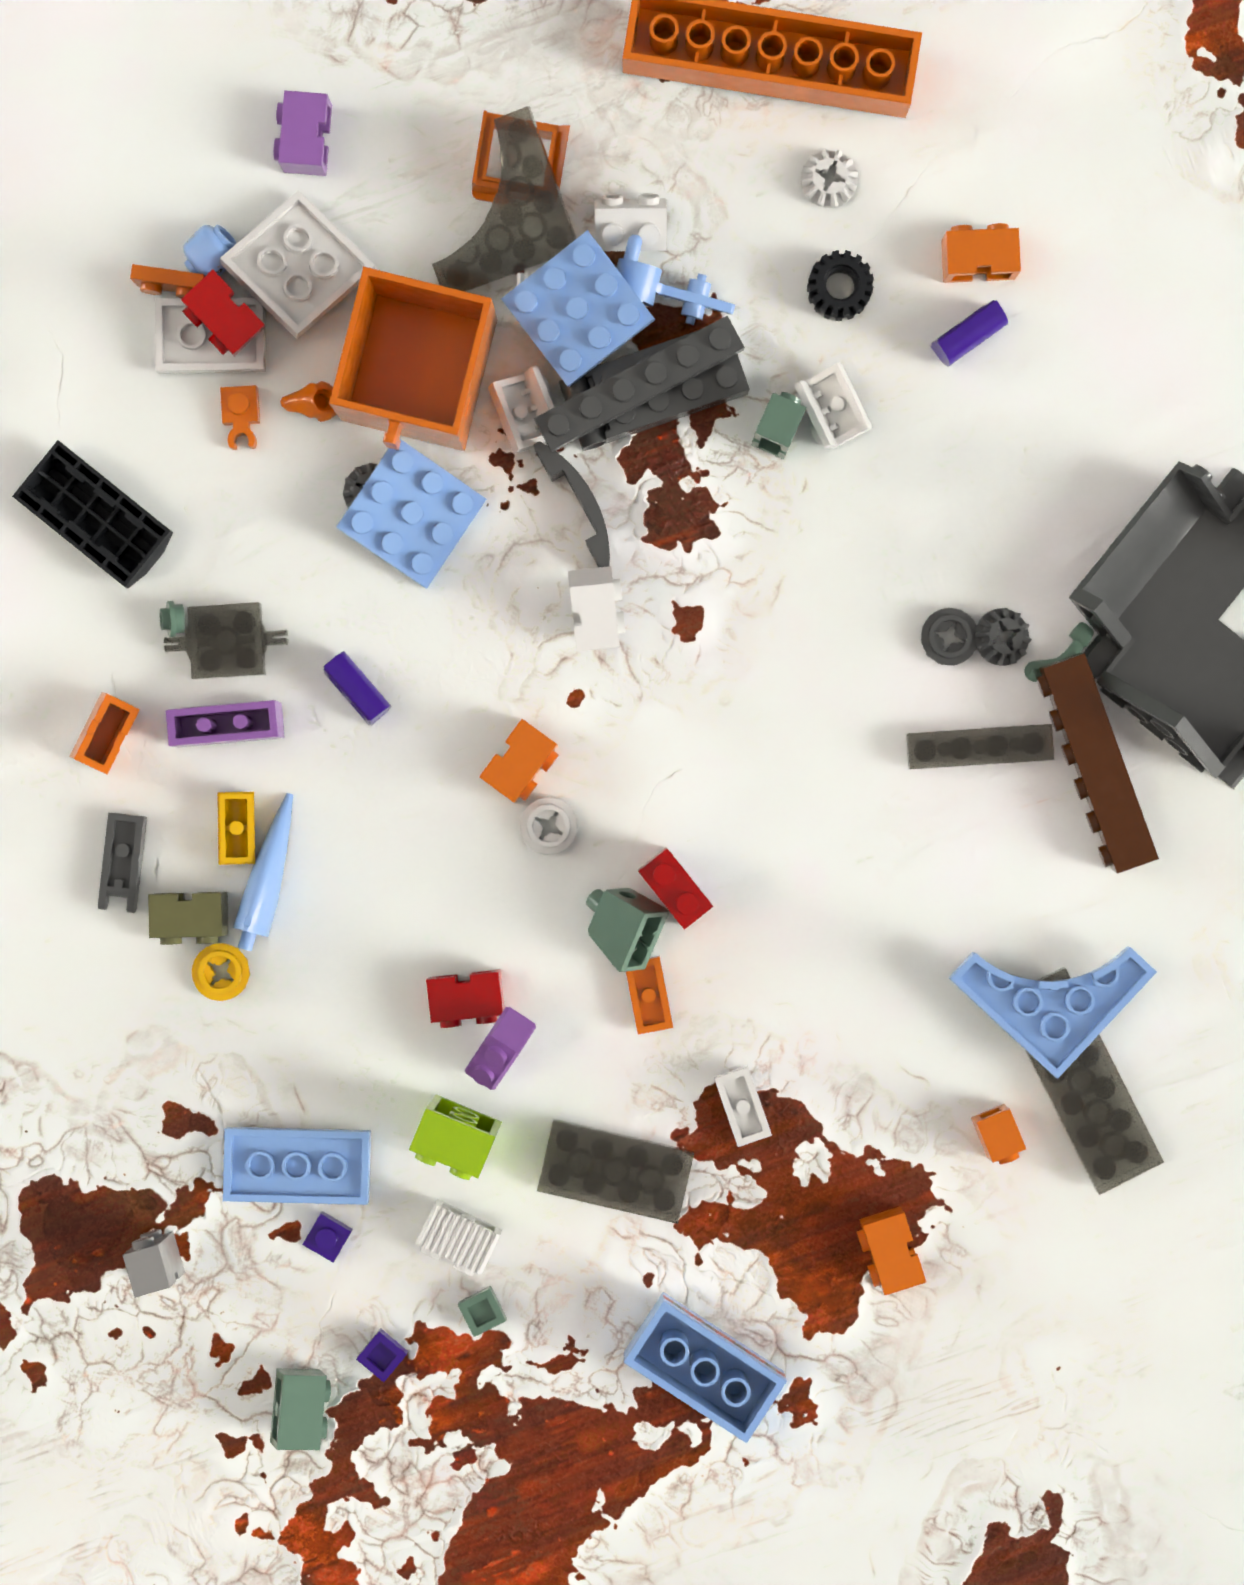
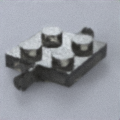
M259 602L187 607L188 627L185 636L164 637L165 644H178L164 645V650L166 653L186 651L191 663V679L193 680L266 675L265 653L267 646L288 645L289 639L275 638L288 637L287 629L266 631L262 620V604Z

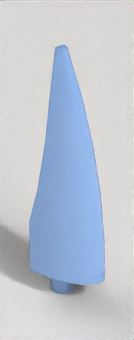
M286 793L251 870L233 928L243 930L238 948L252 951L257 934L269 936L283 878L291 824L293 794Z

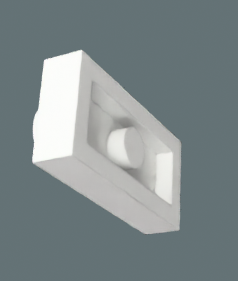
M748 1065L715 1076L714 1080L737 1146L741 1147L772 1136Z

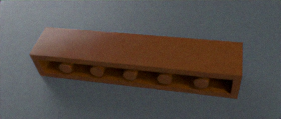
M1078 653L1039 667L1042 676L1036 677L1037 684L1043 698L1050 697L1054 709L1049 711L1050 720L1055 731L1061 730L1066 744L1061 745L1062 753L1067 765L1074 764L1078 778L1073 779L1074 786L1080 800L1086 798L1091 812L1085 813L1092 833L1098 832L1103 845L1098 847V852L1104 867L1111 866V869L1118 874L1158 860L1159 857L1085 653Z

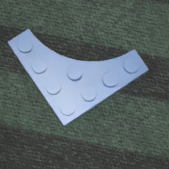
M1127 946L1105 965L1089 973L1069 979L1053 981L1032 980L1008 974L986 962L977 953L972 952L949 976V979L1049 1073L1058 1079L1157 971L1131 947Z

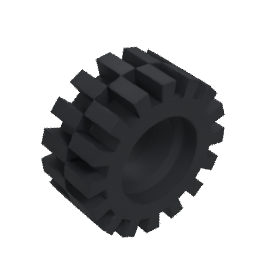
M836 250L830 256L825 254L819 262L815 263L810 273L807 284L809 302L815 305L814 310L817 313L821 311L824 313V318L828 320L830 317L836 318L835 321H842L846 317L848 320L854 318L855 314H860L864 310L873 293L874 286L872 284L874 277L869 272L871 267L868 263L863 264L861 262L863 257L857 254L856 257L851 256L852 251L845 250L844 254H839V250ZM835 273L848 275L854 283L853 293L844 299H837L831 296L826 287V282L831 275Z

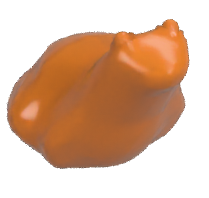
M324 381L316 384L309 383L299 391L282 397L280 401L281 406L287 411L301 413L309 418H316L320 422L330 420L337 415L329 404L333 386Z

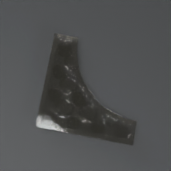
M530 106L494 119L498 133L501 159V179L498 193H496L485 222L478 232L456 252L432 264L440 286L466 292L549 261L577 239Z

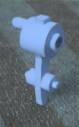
M631 235L629 237L624 258L618 259L616 268L645 306L654 305L656 294L684 302L681 315L687 317L685 323L694 325L695 319H703L705 308L733 315L735 304L708 297L712 284L705 282L706 275L698 273L697 279H690L687 290L659 283L662 270L655 266L638 262L642 246L641 237L639 235Z

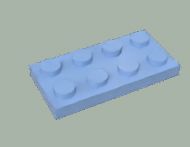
M226 1127L224 1131L223 1201L368 1205L371 1130Z

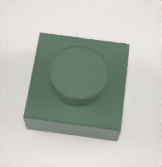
M491 1286L458 1302V1307L473 1337L507 1320Z

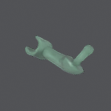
M1080 622L1069 634V637L1074 641L1066 651L1054 659L1029 662L1024 669L1026 678L1032 682H1037L1036 677L1042 676L1039 667L1080 653L1091 642L1094 635L1093 629L1086 623Z

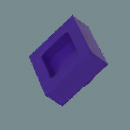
M322 1211L302 1245L334 1263L353 1229Z
M380 1328L360 1352L356 1360L381 1381L385 1382L407 1355L408 1350Z

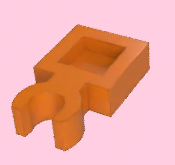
M256 385L220 387L222 423L225 426L233 425V429L229 432L227 438L229 447L232 450H237L236 442L238 437L245 435L248 437L249 448L255 449L257 438L250 430V424H260L258 387Z

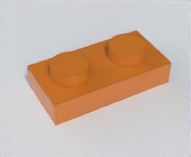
M132 264L130 279L140 287V291L143 293L162 295V291L176 292V297L183 298L205 277L204 274L136 264Z
M660 956L651 957L645 969L626 971L638 1035L673 1028Z

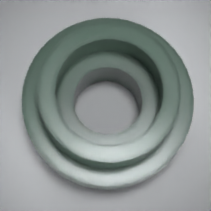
M167 601L166 608H160L161 630H167L169 637H175L176 633H184L185 631L183 604H174L173 601Z

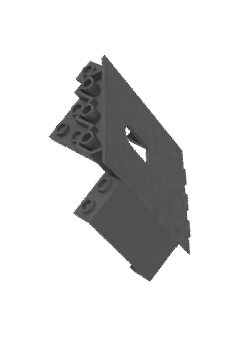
M1178 461L1068 598L1098 634L1083 653L1086 655L1093 677L1097 679L1096 683L1102 687L1099 691L1123 709L1125 707L1133 716L1140 720L1139 723L1161 741L1165 739L1169 745L1180 752L1179 755L1198 771L1202 773L1206 769L1215 779L1219 777L1234 790L1244 778V640L1218 619L1244 588V474L1238 469L1232 468L1218 487H1215L1211 482L1212 475L1205 468L1197 464L1191 467Z

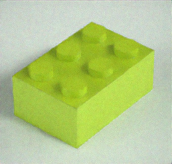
M436 1094L425 1109L409 1150L415 1152V1158L425 1164L435 1166L439 1162L451 1167L449 1172L454 1176L465 1180H470L471 1176L478 1179L502 1121Z

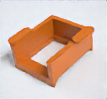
M484 110L472 180L473 197L477 200L503 205L508 204L511 198L557 206L570 125H553L489 113ZM494 129L551 140L544 186L486 176Z

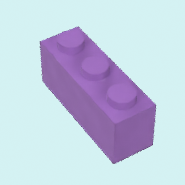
M276 700L166 710L168 745L170 747L179 748L285 738L282 702Z

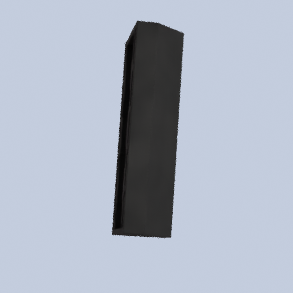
M59 440L55 442L12 496L125 588H130L149 572L165 552L173 535L170 529Z

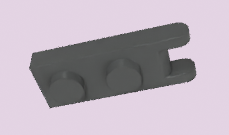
M108 813L98 909L107 910L109 896L127 898V912H136L147 824L146 816Z

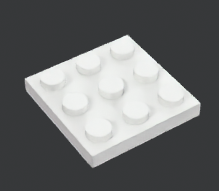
M299 190L220 257V264L296 339H299L359 285L363 266L375 269V265Z

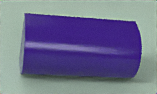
M992 300L933 341L930 347L940 361L949 367L1008 325L1007 316L998 301Z
M345 651L335 656L323 666L324 674L368 725L372 726L392 707Z

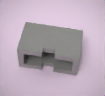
M156 1229L141 1234L140 1239L133 1241L132 1247L123 1254L134 1298L170 1288L176 1282V1279H179L185 1273L174 1231L162 1234L161 1229Z

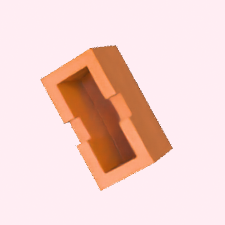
M1005 223L991 224L987 226V229L973 230L971 225H957L951 227V231H946L941 240L943 283L972 282L973 275L986 274V281L1015 280L1021 272L1019 228H1009V225Z
M101 692L69 757L108 775L120 751V746L125 736L128 735L140 709L112 695Z
M521 719L505 741L510 745L503 757L495 754L479 776V778L514 803L519 798L524 801L528 799L538 785L533 781L535 776L541 769L547 772L559 756L554 751L558 746L554 741Z
M901 1207L859 1219L862 1230L856 1231L862 1252H870L873 1264L867 1266L874 1287L880 1285L884 1295H889L927 1283L918 1254L915 1253L914 1248L908 1249L907 1242L913 1241L905 1212Z

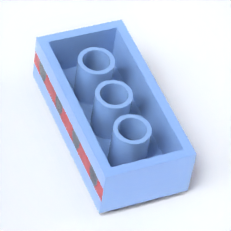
M665 1292L661 1294L624 1351V1363L745 1443L749 1441L787 1382L782 1369Z

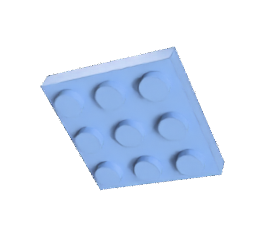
M588 230L501 298L567 387H571L655 320Z
M400 439L399 450L387 449L336 525V528L427 589L487 499Z

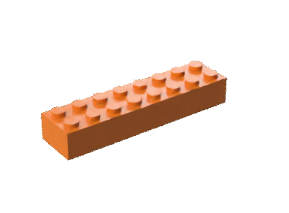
M632 0L622 57V71L626 74L906 118L912 101L922 32L722 0Z

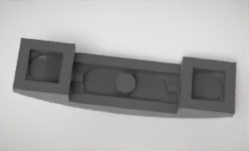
M540 441L533 445L535 452L551 481L553 482L565 475L595 530L596 535L585 540L597 566H610V548L605 521L589 486L579 472L562 455L556 451L551 453L549 447Z

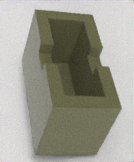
M228 892L192 893V900H185V893L148 894L149 938H160L161 945L182 944V937H196V944L218 943V937L228 935Z

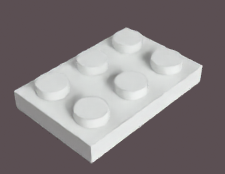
M254 297L231 298L238 307L245 303L265 324V308ZM182 298L155 299V371L157 373L266 372L265 328L235 357L229 351L222 355L208 340L212 335L203 323L197 328L184 315L182 311L187 306L181 301Z

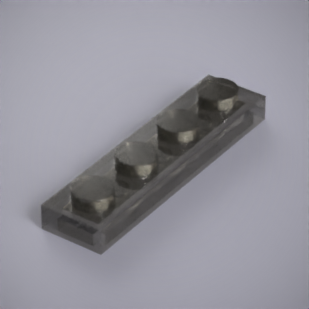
M1052 724L906 734L908 770L1055 760Z

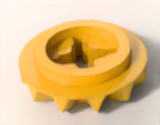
M226 943L207 946L199 952L192 965L194 985L202 995L215 1001H226L239 995L246 988L251 975L248 959L239 948ZM230 960L227 972L234 981L221 978L215 984H212L217 972L209 962L220 966Z

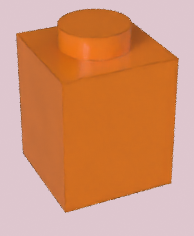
M1005 1104L971 1117L985 1154L992 1163L997 1161L999 1164L1012 1162L1020 1157L1018 1152L1026 1150L1012 1112Z

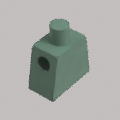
M630 888L607 889L604 892L601 889L594 890L586 900V905L595 912L588 928L589 936L619 972L645 969L670 911Z

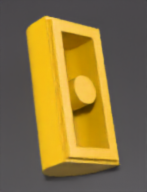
M217 792L218 865L255 864L254 792Z

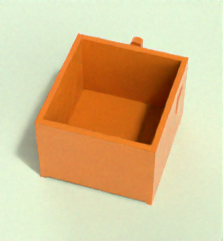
M363 266L329 401L330 406L341 421L385 431L383 443L387 448L399 450L401 443L399 438L401 435L465 451L497 324V316L492 298Z

